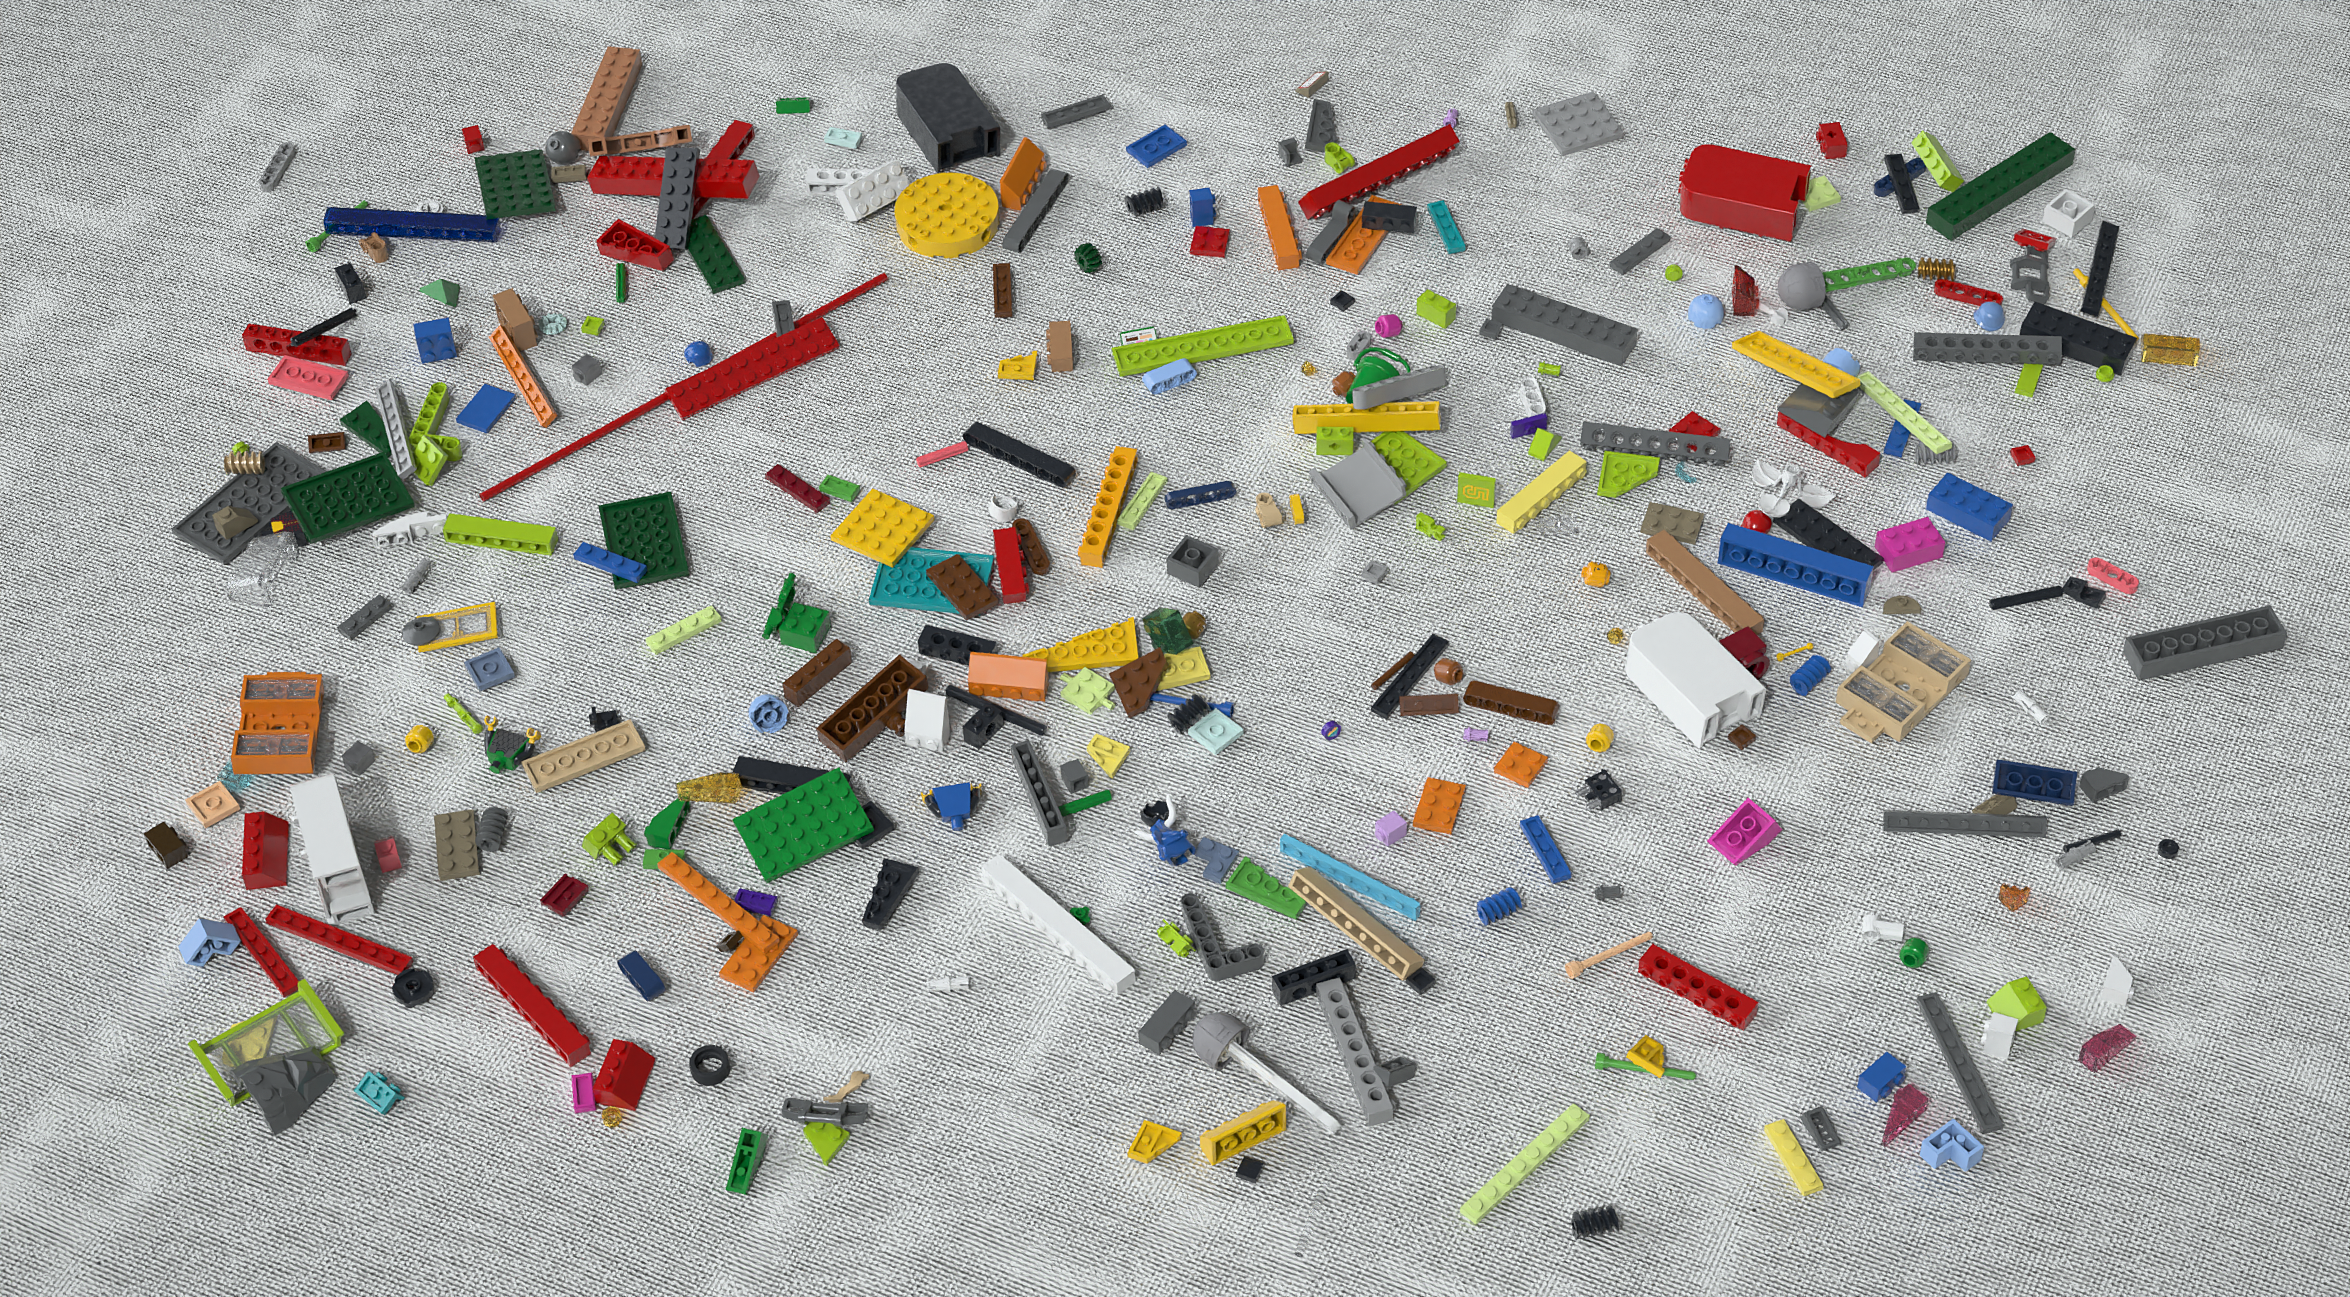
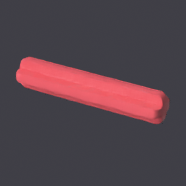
M962 441L916 458L917 465L924 467L967 452L968 445L966 441Z

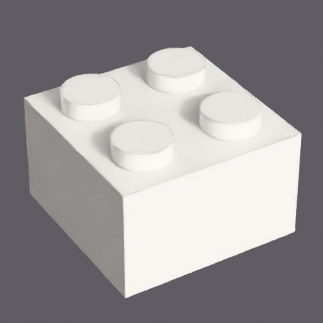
M2065 189L2045 206L2042 222L2072 238L2092 220L2095 204Z

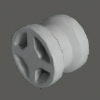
M1575 237L1568 243V248L1574 259H1582L1587 256L1589 250L1582 237Z

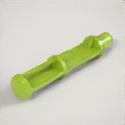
M447 693L444 696L447 705L457 712V715L474 734L481 733L483 726L463 707L456 697H452L451 694Z

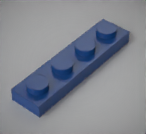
M1907 399L1903 400L1919 414L1922 403ZM1895 420L1886 442L1884 453L1902 458L1911 432L1897 420Z
M583 542L573 554L575 560L636 583L647 572V566L586 542Z
M1539 815L1520 820V827L1552 884L1570 879L1572 873Z

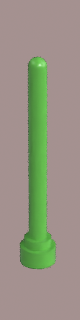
M366 200L362 201L318 237L308 239L305 242L308 250L314 253L320 249L325 239L366 208L368 202Z
M1597 1052L1595 1069L1603 1070V1068L1613 1067L1652 1074L1633 1062L1610 1059L1609 1056H1605V1053ZM1662 1067L1665 1069L1663 1076L1688 1080L1696 1078V1073L1692 1071Z

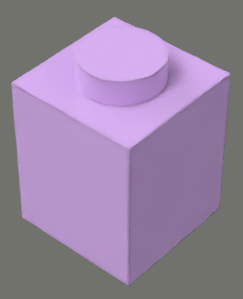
M1395 811L1390 812L1375 822V836L1387 846H1390L1407 834V822Z

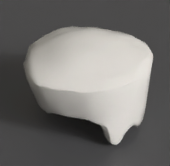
M993 494L988 510L996 520L1008 522L1016 517L1018 502H1015L1010 496L996 497Z

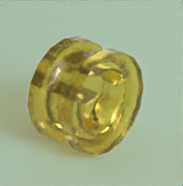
M609 1106L602 1111V1119L605 1126L613 1128L621 1123L622 1117L619 1108ZM612 1115L613 1117L615 1115V1118L611 1119L610 1117V1119H608V1116Z

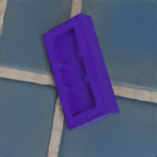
M1542 413L1511 421L1510 435L1512 439L1536 433L1537 428L1547 429L1546 414Z
M739 888L734 902L746 911L771 916L778 902V897Z

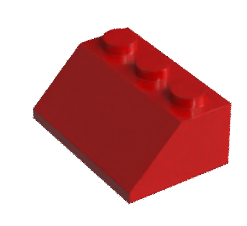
M613 1039L593 1086L595 1102L597 1104L636 1111L656 1058L633 1042Z

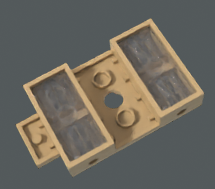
M1907 621L1884 643L1883 653L1868 668L1861 665L1838 687L1835 703L1848 710L1840 719V724L1870 743H1873L1883 732L1900 742L1968 676L1971 659ZM1905 683L1910 689L1904 692L1895 685H1903Z

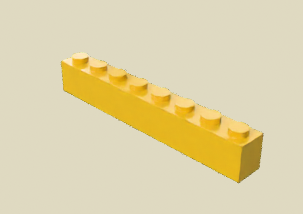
M1439 401L1384 403L1367 409H1354L1353 404L1294 405L1292 420L1295 434L1317 433V427H1353V432L1433 431L1440 430L1441 411Z

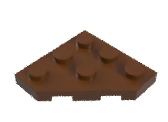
M1160 647L1109 673L1129 718L1147 710L1150 704L1149 699L1152 693L1155 694L1161 682L1160 677L1169 665Z

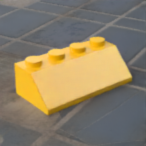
M1275 1100L1262 1103L1257 1108L1244 1112L1231 1121H1225L1220 1126L1205 1131L1200 1135L1201 1150L1212 1166L1285 1131L1286 1105Z

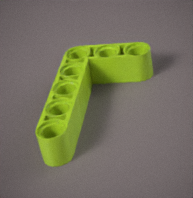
M437 382L431 386L410 434L409 442L412 453H414L423 435L429 436L448 455L446 461H458L463 457L459 439L435 435L450 401L447 386L443 382Z

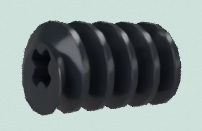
M1152 188L1150 191L1145 190L1143 193L1138 192L1137 195L1132 194L1131 197L1125 196L1127 210L1129 213L1132 212L1134 216H1137V210L1143 214L1144 208L1147 212H1150V206L1153 210H1156L1157 204L1160 208H1163V196L1160 188Z
M1193 694L1191 696L1192 700L1186 699V705L1183 703L1179 705L1180 710L1175 708L1173 710L1174 714H1167L1171 726L1180 735V728L1187 731L1185 724L1193 726L1192 719L1197 722L1199 721L1198 714L1205 717L1204 710L1211 712L1209 705L1201 696Z
M1611 1205L1606 1206V1209L1598 1207L1597 1211L1594 1208L1590 1209L1589 1213L1583 1210L1581 1214L1578 1212H1573L1571 1225L1576 1240H1578L1579 1233L1582 1234L1583 1238H1586L1587 1231L1590 1232L1592 1237L1595 1236V1230H1598L1600 1235H1603L1604 1228L1607 1229L1608 1233H1612V1226L1615 1227L1617 1232L1619 1231V1220Z

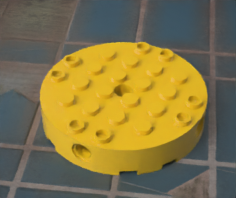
M937 173L917 179L901 192L895 203L896 229L900 240L912 251L931 258L934 255L943 256L944 259L957 258L959 254H972L980 250L994 238L1000 223L998 199L993 189L984 181L963 173Z

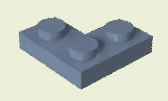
M1203 837L1194 855L1209 861L1203 871V877L1221 884L1239 857V850Z

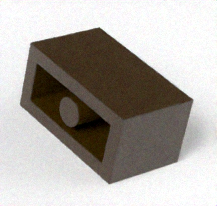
M165 822L143 833L148 847L167 869L188 858L186 842L183 838L179 839L175 829L172 826L169 827Z

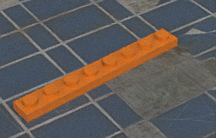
M499 325L489 336V339L540 425L547 428L558 415L506 328Z
M671 852L657 863L658 868L735 931H739L746 940L764 954L780 943L777 935L675 853Z

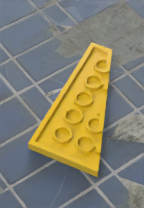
M1134 616L1128 618V621L1119 624L1116 622L1111 624L1109 628L1103 630L1099 628L1073 637L1071 641L1066 643L1061 641L1056 643L1054 647L1048 649L1041 648L1023 654L1022 657L1047 659L1048 672L1080 670L1084 667L1091 669L1124 666L1138 659Z

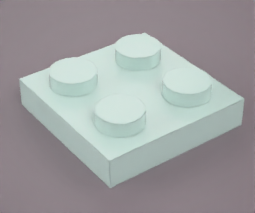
M1217 708L1188 729V735L1214 755L1220 753L1244 734L1243 728Z

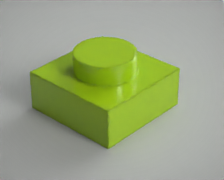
M587 316L581 326L582 333L598 336L605 325L604 319Z

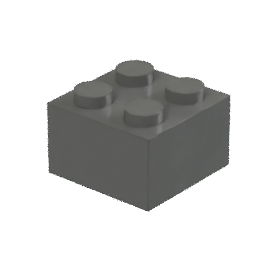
M1185 535L1166 559L1167 574L1200 588L1219 564L1218 548Z

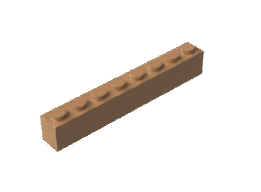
M1662 530L1647 539L1646 553L1734 633L1747 626L1756 635L1763 632L1764 619L1762 615L1753 610L1723 580L1715 576L1685 546L1676 541L1674 536Z

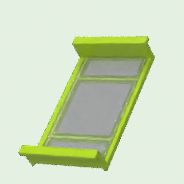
M306 979L298 982V992L200 1046L195 1039L190 1041L188 1046L232 1108L250 1098L251 1095L245 1087L240 1088L231 1075V1070L250 1060L315 1046L323 1057L341 1046V1037L344 1036V1032Z

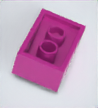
M1747 798L1707 842L1736 866L1767 846L1783 829L1771 816L1750 798Z

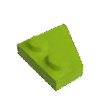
M809 1122L803 1129L804 1136L808 1142H811L813 1149L819 1154L825 1166L830 1164L850 1138V1132L840 1127H835L832 1123Z

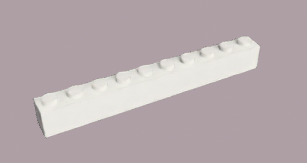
M1001 854L996 855L981 866V878L987 886L990 885L995 889L996 893L1000 897H1004L1012 908H1017L1026 920H1031L1040 932L1046 933L1053 943H1057L1067 955H1071L1081 967H1085L1093 978L1099 979L1107 990L1113 991L1118 996L1136 982L1135 969Z

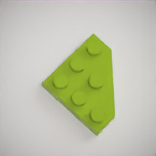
M1605 451L1597 496L1616 498L1656 477L1660 457Z

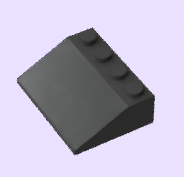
M1801 383L1777 410L1825 438L1853 408L1860 390L1855 388L1837 398H1831Z

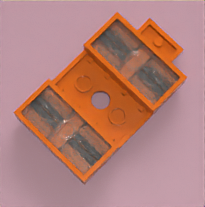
M267 672V675H244L240 696L239 730H235L231 753L234 774L313 773L324 697L322 674ZM279 726L285 727V729L276 730Z

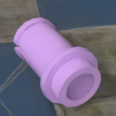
M1456 109L1448 110L1447 116L1443 120L1444 126L1451 124L1452 128L1456 126V118L1458 116Z
M1469 726L1464 728L1463 740H1467V742L1470 740L1487 742V729H1471Z

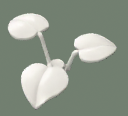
M1757 459L1752 469L1754 482L1762 487L1776 486L1781 481L1784 484L1779 497L1773 494H1765L1758 501L1761 511L1770 517H1782L1789 512L1790 504L1782 500L1786 487H1792L1796 482L1799 494L1803 496V502L1813 508L1826 506L1835 498L1836 494L1815 485H1804L1801 487V477L1798 476L1800 469L1793 464L1787 465L1783 473H1781L1777 468Z

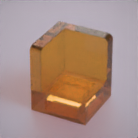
M2004 883L2001 885L1998 900L2011 912H2014L2027 904L2030 888L2026 886L2019 890L2015 885L2009 888Z

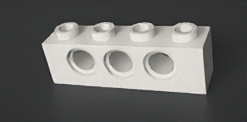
M808 168L805 181L807 195H836L834 192L836 189L873 169Z

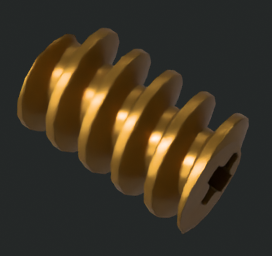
M1921 257L1918 264V278L1920 274H1922L1923 280H1925L1927 275H1929L1930 280L1933 279L1934 275H1936L1937 280L1941 276L1947 280L1950 276L1951 281L1954 282L1955 264L1952 259L1947 264L1945 259H1942L1941 263H1939L1938 258H1935L1932 263L1931 258H1928L1925 262L1924 257Z

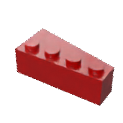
M617 219L596 240L600 255L663 271L674 260L669 245L620 219Z
M1015 527L993 530L994 550L999 579H1001L1003 603L1025 602L1026 594H1029L1028 583H1024V578L1027 577L1026 568L1021 566L1024 556L1023 550H1019L1018 545H1021L1020 533L1016 534Z

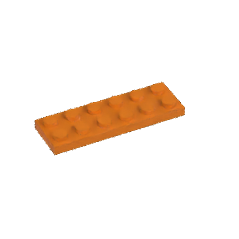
M1374 195L1368 200L1369 202L1399 204ZM1362 208L1327 257L1326 264L1358 275L1388 231L1362 228Z

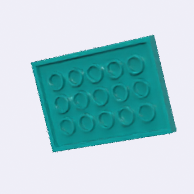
M911 547L893 568L879 562L869 596V605L960 614L926 575V569L959 554L988 587L995 561L994 555Z

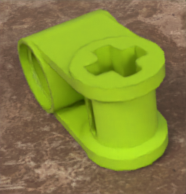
M1334 142L1326 144L1325 163L1331 166L1338 174L1343 173L1346 168L1355 165L1353 156L1340 147L1339 144Z

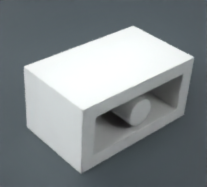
M1993 1012L1991 1020H1986L1983 1030L1984 1033L1981 1043L1984 1044L1983 1053L2008 1060L2018 1019Z

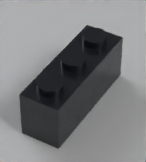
M1365 201L1362 213V228L1414 233L1417 220V206Z

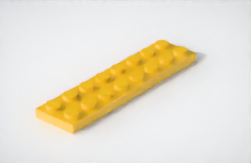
M1759 330L1732 342V349L1831 398H1837L1860 386V379Z

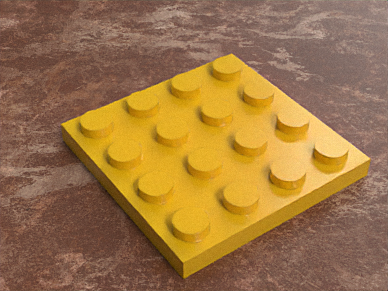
M872 488L830 536L832 541L893 568L935 519L933 514Z

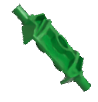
M789 573L788 578L784 579V584L777 600L779 602L777 608L772 607L762 634L764 639H769L771 633L778 634L777 630H779L793 603L796 594L795 586H798L794 582L796 575L793 573Z

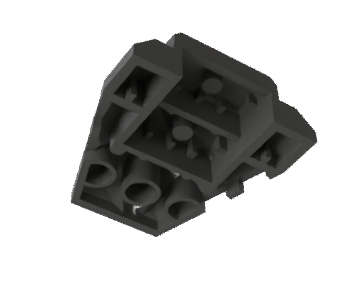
M315 1046L250 1060L230 1071L240 1088L245 1087L263 1113V1121L274 1136L293 1126L297 1122L299 1115L303 1111L306 1112L316 1097L319 1098L336 1080L335 1074Z

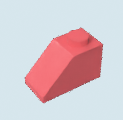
M394 836L374 841L382 873L402 868Z

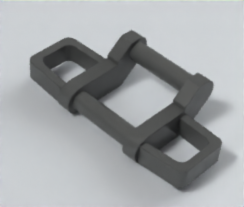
M2028 247L2024 256L2010 261V268L2012 269L2011 289L2021 290L2025 288L2027 300L2046 304L2049 299L2050 288L2047 280V269L2049 268L2047 252ZM2030 254H2031V255H2035V256H2039V257H2041L2042 259L2036 258V257H2032V256H2030ZM2028 267L2040 270V279L2030 276L2019 278V269ZM2032 289L2042 291L2043 296L2034 294Z
M785 1098L782 1106V1117L798 1121L801 1125H808L809 1122L833 1123L835 1127L843 1128L844 1125L865 1123L868 1114L867 1103H841V1105L813 1103L812 1100ZM793 1107V1108H799V1109H803V1110H800L799 1112H796V1111L788 1110V1108ZM812 1111L833 1112L835 1115L812 1114ZM862 1112L860 1115L847 1116L848 1113Z

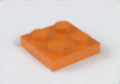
M1513 742L1495 765L1494 772L1529 788L1548 763V757L1517 742Z

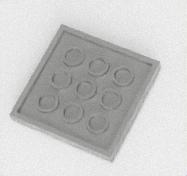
M1594 91L1532 110L1533 117L1561 156L1624 138L1623 130Z

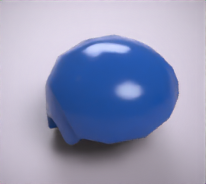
M694 341L684 351L687 362L689 364L691 362L694 363L696 367L707 365L713 359L711 348L704 341Z

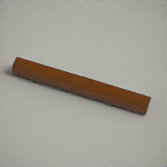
M1409 651L1371 684L1372 689L1377 690L1413 658L1414 653Z

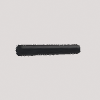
M2117 829L2064 845L2063 850L2067 853L2072 847L2077 848L2087 841H2091L2095 845L2121 837V831Z

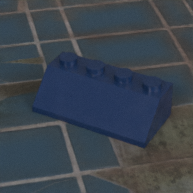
M1997 759L1993 776L1992 794L2073 806L2077 771Z

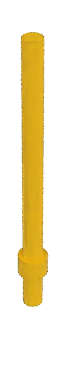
M2076 268L2073 274L2080 280L2081 286L2086 288L2088 276H2085L2079 268ZM2103 297L2101 306L2126 334L2136 337L2138 340L2139 337Z

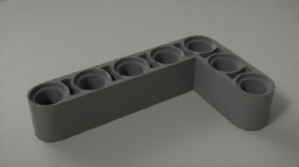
M1187 893L1182 896V917L1210 980L1222 981L1259 970L1264 966V948L1260 944H1249L1221 952L1198 896L1193 893Z

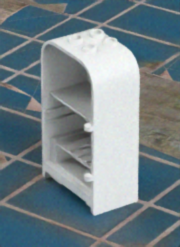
M1673 612L1663 617H1657L1648 624H1642L1632 633L1625 664L1627 676L1648 697V700L1653 702L1676 725V728L1679 731L1681 730L1698 748L1702 747L1703 743L1715 738L1717 732L1741 720L1747 722L1753 718L1758 719L1761 717L1766 688L1691 615L1683 612Z
M331 773L289 785L297 816L292 817L293 824L300 825L306 850L301 852L302 858H309L328 924L336 926L374 915V909L335 774Z

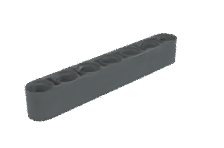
M1053 168L1049 170L1005 235L1002 243L1003 249L1016 253L1023 251L1066 187L1069 179L1067 172Z

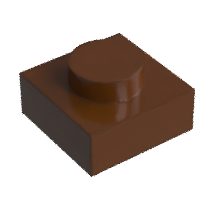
M1742 724L1728 734V740L1740 750H1743L1756 741V735Z

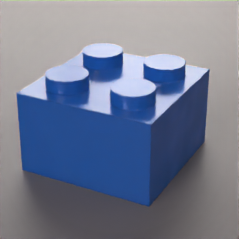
M449 317L413 324L422 364L457 357Z

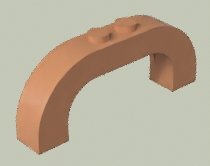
M689 124L622 136L587 139L590 157L690 143L692 142Z

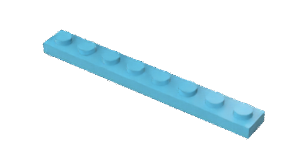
M1283 834L1280 838L1281 852L1415 921L1419 918L1420 903L1414 898H1409L1398 890L1366 876L1363 872L1333 859L1330 855L1319 852L1314 847L1298 841L1295 837Z

